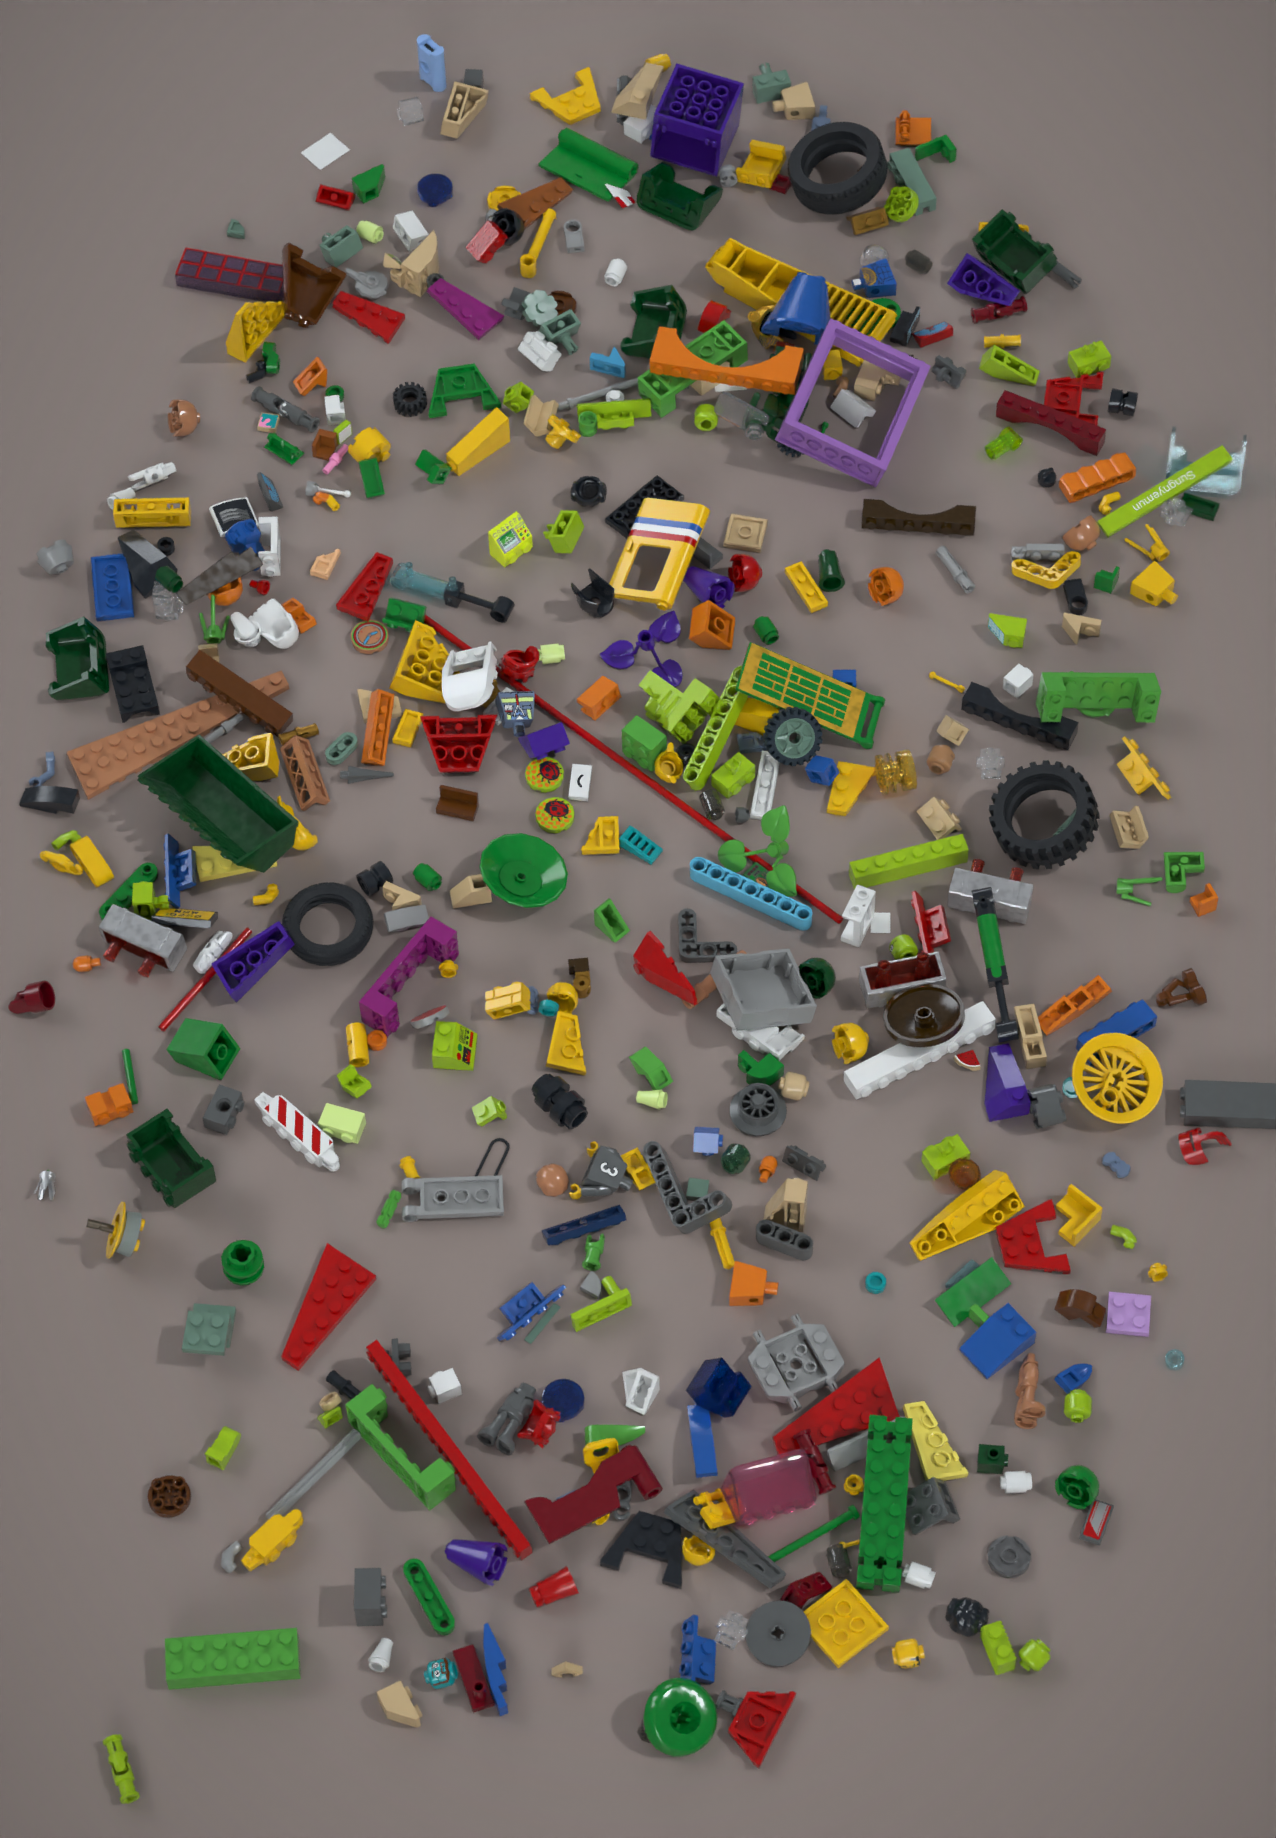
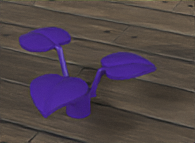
M670 611L659 617L651 624L649 630L641 631L638 634L639 642H636L635 650L629 641L619 640L601 652V658L607 665L615 669H626L634 664L635 659L633 655L637 654L639 647L644 651L651 650L658 664V667L654 668L652 672L676 688L683 679L681 666L672 659H668L661 664L654 650L655 641L660 642L661 640L664 643H671L680 636L681 627L675 611Z

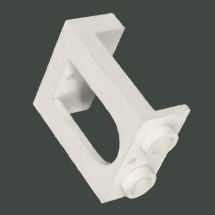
M259 517L262 546H271V551H258L259 559L263 563L260 567L261 575L268 577L280 576L281 537L278 517Z
M860 885L856 886L842 914V918L849 920L841 935L842 942L860 947L874 918L876 891Z

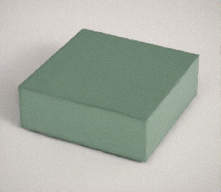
M689 1178L686 1199L698 1200L707 1195L709 1180Z

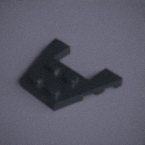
M639 1511L603 1556L600 1566L619 1571L625 1552L628 1551L668 1563L662 1584L681 1589V1525L673 1522L671 1519Z

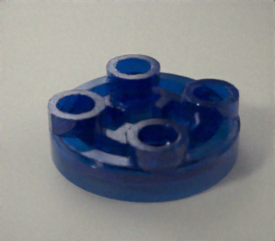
M429 174L418 182L417 193L422 201L428 203V206L436 207L438 204L452 198L453 185L451 180L445 175Z
M555 1380L549 1383L543 1391L542 1404L546 1408H553L554 1411L561 1412L558 1415L561 1416L559 1422L576 1417L584 1409V1392L572 1380Z

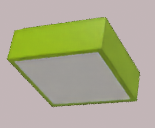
M347 419L333 430V432L337 433L338 445L352 435L351 422Z

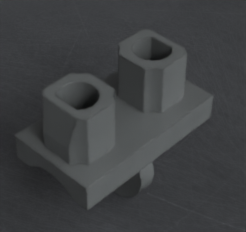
M940 355L935 358V364L931 372L937 375L936 380L938 382L945 381L956 389L960 387L961 381L967 372L963 367L957 368L954 366L950 358H943Z
M398 1338L392 1339V1355H389L404 1376L412 1375L411 1362H400L399 1359L411 1357L410 1343H398Z

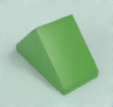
M610 898L594 910L595 926L613 942H617L630 931Z

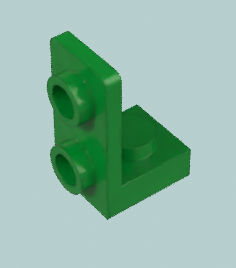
M943 135L915 148V159L919 161L941 152L942 156L946 157L949 163L956 161L957 148L947 135Z
M426 449L421 451L415 463L417 467L429 474L427 481L431 484H444L452 469Z

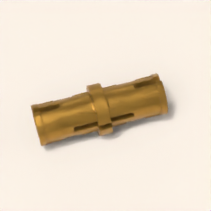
M316 723L301 728L295 727L292 731L278 734V737L283 746L295 735L308 738L319 735V730Z

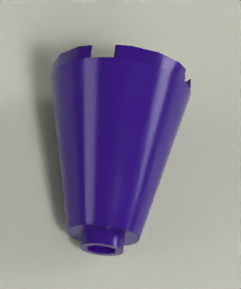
M689 567L683 579L684 583L701 603L710 600L722 609L725 607L723 604L727 600L730 601L734 593V583L730 578L698 567Z
M454 1539L445 1548V1554L449 1561L486 1585H495L492 1582L494 1580L499 1581L507 1564V1558L504 1557V1551H507V1547L502 1543Z

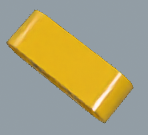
M88 836L69 845L74 857L96 888L114 879L110 867Z

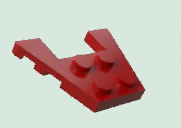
M1097 372V375L1093 376L1084 374L1079 378L1072 379L1070 377L1047 380L1044 405L1097 426L1099 415L1079 413L1082 388L1102 390L1104 372Z
M1052 1199L996 1226L995 1232L1004 1267L1024 1270L1041 1269L1044 1272L1052 1273V1271L1062 1272V1274H1070L1071 1269L1067 1254L1045 1257L1036 1225L1038 1222L1056 1219Z

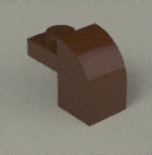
M1079 1289L1061 1291L1054 1309L1068 1320L1082 1318L1094 1328L1101 1327L1106 1308L1096 1302L1097 1296Z

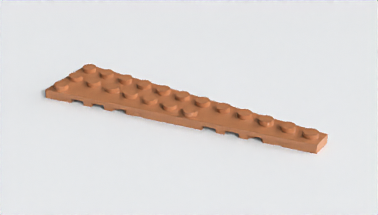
M282 670L249 682L271 699L289 689V684ZM215 695L67 751V756L89 800L109 789V786L117 781L119 783L126 779V776L142 771V768L146 765L160 761L200 734L203 737L209 734L210 730L220 726L224 721L230 720L238 712L235 711L232 705L223 703Z

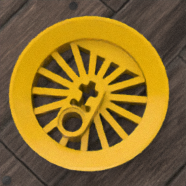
M1121 1033L1098 1035L1081 1047L1073 1062L1072 1082L1077 1097L1090 1113L1104 1121L1117 1124L1138 1121L1147 1116L1160 1099L1163 1088V1076L1160 1065L1152 1051L1134 1037ZM1097 1052H1098V1054H1099V1056H1100V1059H1101V1061H1102V1064H1101L1100 1061L1093 1055L1094 1053H1097ZM1089 1060L1096 1069L1086 1065V1061ZM1124 1064L1128 1065V1066L1122 1071L1123 1065H1124ZM1131 1068L1138 1070L1129 1074H1125ZM1083 1071L1096 1077L1083 1076ZM1143 1074L1145 1081L1128 1079ZM1083 1082L1099 1084L1085 1088ZM1132 1086L1145 1087V1093ZM1100 1089V1092L1093 1099L1087 1094ZM1104 1094L1110 1096L1111 1102L1105 1099ZM1131 1094L1141 1098V1103L1139 1104ZM1126 1100H1127L1135 1109H1133V1110L1130 1111L1129 1108H1128V1105H1127V1103H1126ZM1117 1102H1119L1123 1113H1118Z

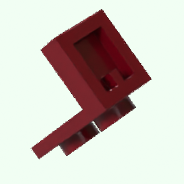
M816 1572L790 1583L780 1601L790 1602L802 1609L808 1599L830 1591L832 1585L821 1572Z

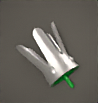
M49 1170L42 1171L39 1174V1183L34 1191L35 1194L40 1185L39 1200L43 1198L47 1186L50 1200L54 1198L56 1175Z

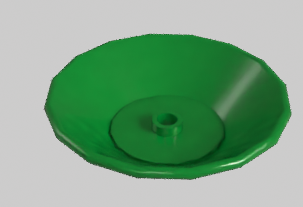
M523 833L504 834L490 841L481 854L479 868L484 883L494 895L509 904L524 908L543 907L557 900L566 889L568 872L564 859L552 845L539 837Z

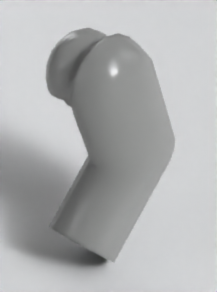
M237 1541L230 1545L221 1556V1566L228 1573L236 1569L237 1565L233 1562L234 1556L243 1549Z

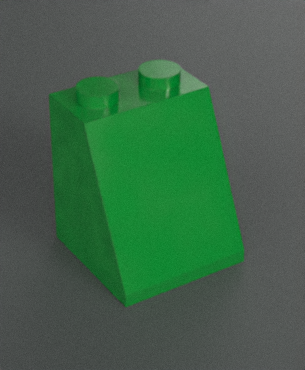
M185 1018L166 1050L175 1062L215 1079L222 1080L241 1048L223 1024Z

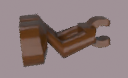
M1192 968L1182 971V981L1175 978L1162 989V992L1156 995V1003L1159 1007L1167 1004L1173 1006L1192 1000L1198 1006L1207 1003L1205 991L1201 984H1199ZM1178 985L1189 991V993L1175 996L1171 994Z

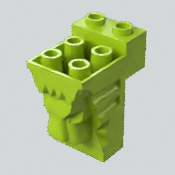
M651 670L639 684L650 696L644 707L646 711L645 716L657 722L682 744H685L693 737V733L704 723L707 715L711 717L720 699L712 689L694 678L684 693Z

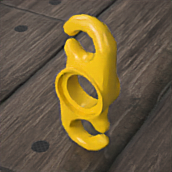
M41 851L39 854L44 862L49 860V863L60 872H67L73 875H81L83 873V868L79 864L73 866L74 863L63 854H56L50 851Z

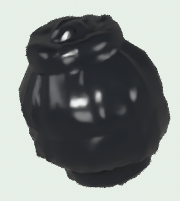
M594 476L580 477L572 483L571 500L583 507H594L598 503H604L607 494L606 484Z
M968 1597L961 1599L952 1598L947 1607L945 1619L949 1622L950 1628L957 1634L967 1637L974 1636L981 1632L982 1626L988 1623L989 1610L984 1608L977 1600Z

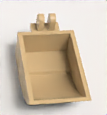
M434 230L402 262L401 271L397 269L390 270L392 281L397 283L400 288L403 287L419 297L427 291V277L439 271L437 237Z

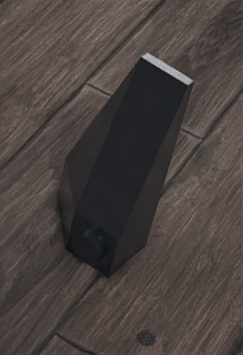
M131 530L118 537L123 556L128 564V570L133 578V584L146 599L165 589L155 580L156 571L164 566H169L177 573L178 569L170 559L135 530Z

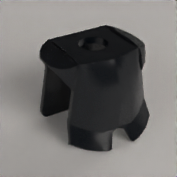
M589 568L588 572L591 583L581 591L573 583H571V588L574 594H576V599L581 609L597 618H601L609 614L614 608L613 597L615 589ZM592 599H599L601 603L597 604Z

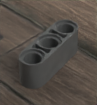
M765 1219L758 1222L756 1226V1240L759 1244L802 1261L811 1258L813 1254V1240L810 1236ZM763 1231H768V1232H770V1233H768V1234H763V1233H761V1232H763ZM785 1238L788 1239V1241L783 1242L781 1241V1239ZM801 1246H806V1247H808V1248H807V1249H801V1248H799V1247H801Z

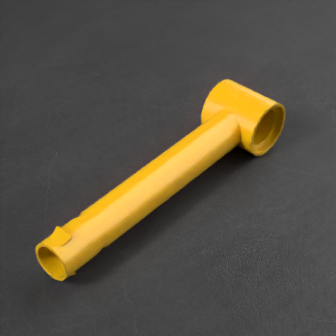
M547 209L543 213V220L528 254L520 258V274L524 278H532L536 275L537 258L554 219H556V212L553 209Z

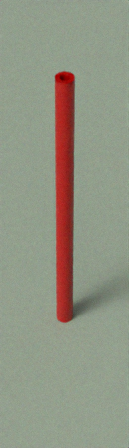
M246 928L221 957L242 945L252 934V931ZM213 966L158 1026L162 1031H165L213 978L216 974Z

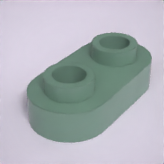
M351 732L341 734L326 749L325 756L327 762L331 765L341 764L357 748L358 741L356 735Z

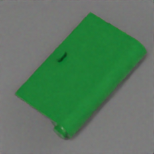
M569 128L562 129L559 132V145L538 163L539 167L558 177H562V179L607 202L613 198V195L605 184L622 189L634 178L639 168L638 163Z

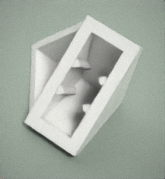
M642 1368L622 1372L626 1407L645 1415L660 1390L659 1376Z

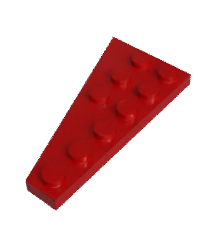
M327 1243L282 1353V1360L299 1371L376 1281V1275Z
M880 1357L772 1437L778 1457L781 1458L801 1451L797 1440L793 1439V1435L809 1428L814 1444L820 1445L868 1429L870 1415L887 1416V1421L889 1422L894 1420L895 1417H900Z

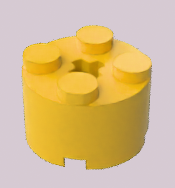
M368 427L361 431L354 438L356 442L353 445L350 443L348 447V453L357 462L374 457L377 458L378 462L381 460L386 461L390 457L389 450L391 444L376 427L374 429Z

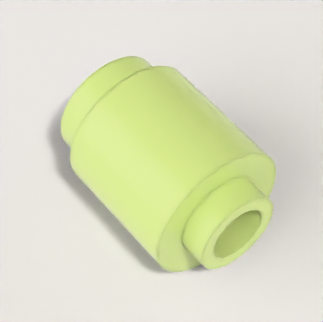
M367 220L360 221L357 225L356 231L361 238L374 244L382 240L384 232L381 226Z
M558 643L540 645V649H538L540 654L539 661H542V664L559 663L561 660H565L564 645H559Z

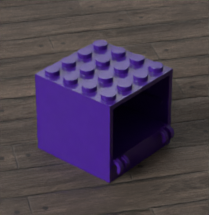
M676 63L654 113L650 157L717 177L719 174L718 170L725 160L739 127L744 83Z

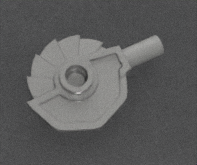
M350 268L345 269L346 275L355 279V289L361 297L377 299L387 293L385 290L388 288V281L382 272L367 271L363 273L360 271L358 273Z

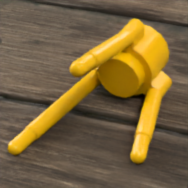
M1145 524V527L1156 542L1150 548L1151 553L1128 538H1124V541L1147 555L1152 561L1155 559L1159 562L1163 561L1170 554V551L1163 544L1153 527L1150 528L1148 524Z

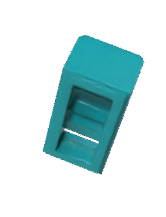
M629 826L619 838L620 847L651 865L663 852L661 847L632 826ZM651 849L654 850L650 856L647 855Z

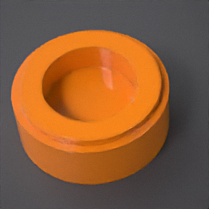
M381 1030L371 1031L367 1035L368 1047L373 1051L384 1049L387 1045L386 1034Z

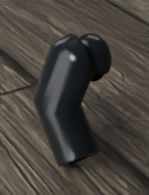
M258 360L255 372L246 375L248 383L264 378L267 372L264 360Z

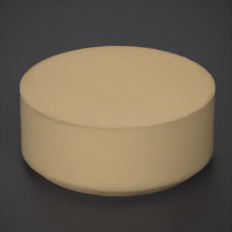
M331 1392L320 1400L319 1405L323 1411H329L341 1402V1398L337 1392Z

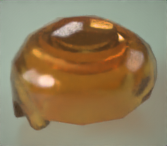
M956 1159L950 1165L948 1171L952 1184L962 1190H968L979 1182L981 1178L979 1166L971 1159Z

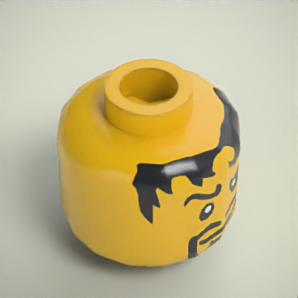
M916 1639L900 1640L895 1643V1647H892L894 1664H898L901 1669L918 1667L921 1664V1658H925L923 1645H918Z

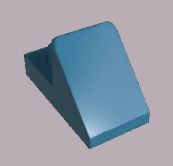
M613 347L609 357L603 354L591 353L590 370L625 378V363L615 347Z

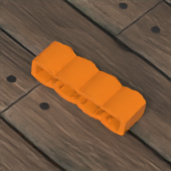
M1117 453L1110 459L1097 461L1093 466H1084L1077 472L1064 474L1059 480V488L1069 503L1077 502L1086 496H1092L1101 490L1110 489L1119 483L1133 479L1136 475V467L1126 453Z

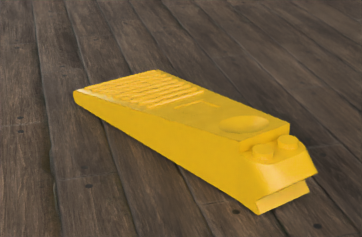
M729 238L723 246L718 248L705 265L713 280L724 287L726 294L755 310L762 306L776 305L792 279L797 276V273L804 272L751 249L732 238ZM825 281L828 287L830 318L852 328L851 325L863 309H866L853 327L859 330L873 311L875 312L860 332L866 335L882 314L884 315L871 334L867 335L881 342L895 323L897 314L888 308ZM855 307H857V308L854 310V312L851 314V316L849 317V319L847 320L846 318H847V316L850 314V312L852 311V309L855 308ZM795 331L796 333L804 336L805 338L815 342L816 335ZM834 345L830 349V351L839 350L841 358L858 367L863 364L864 359Z

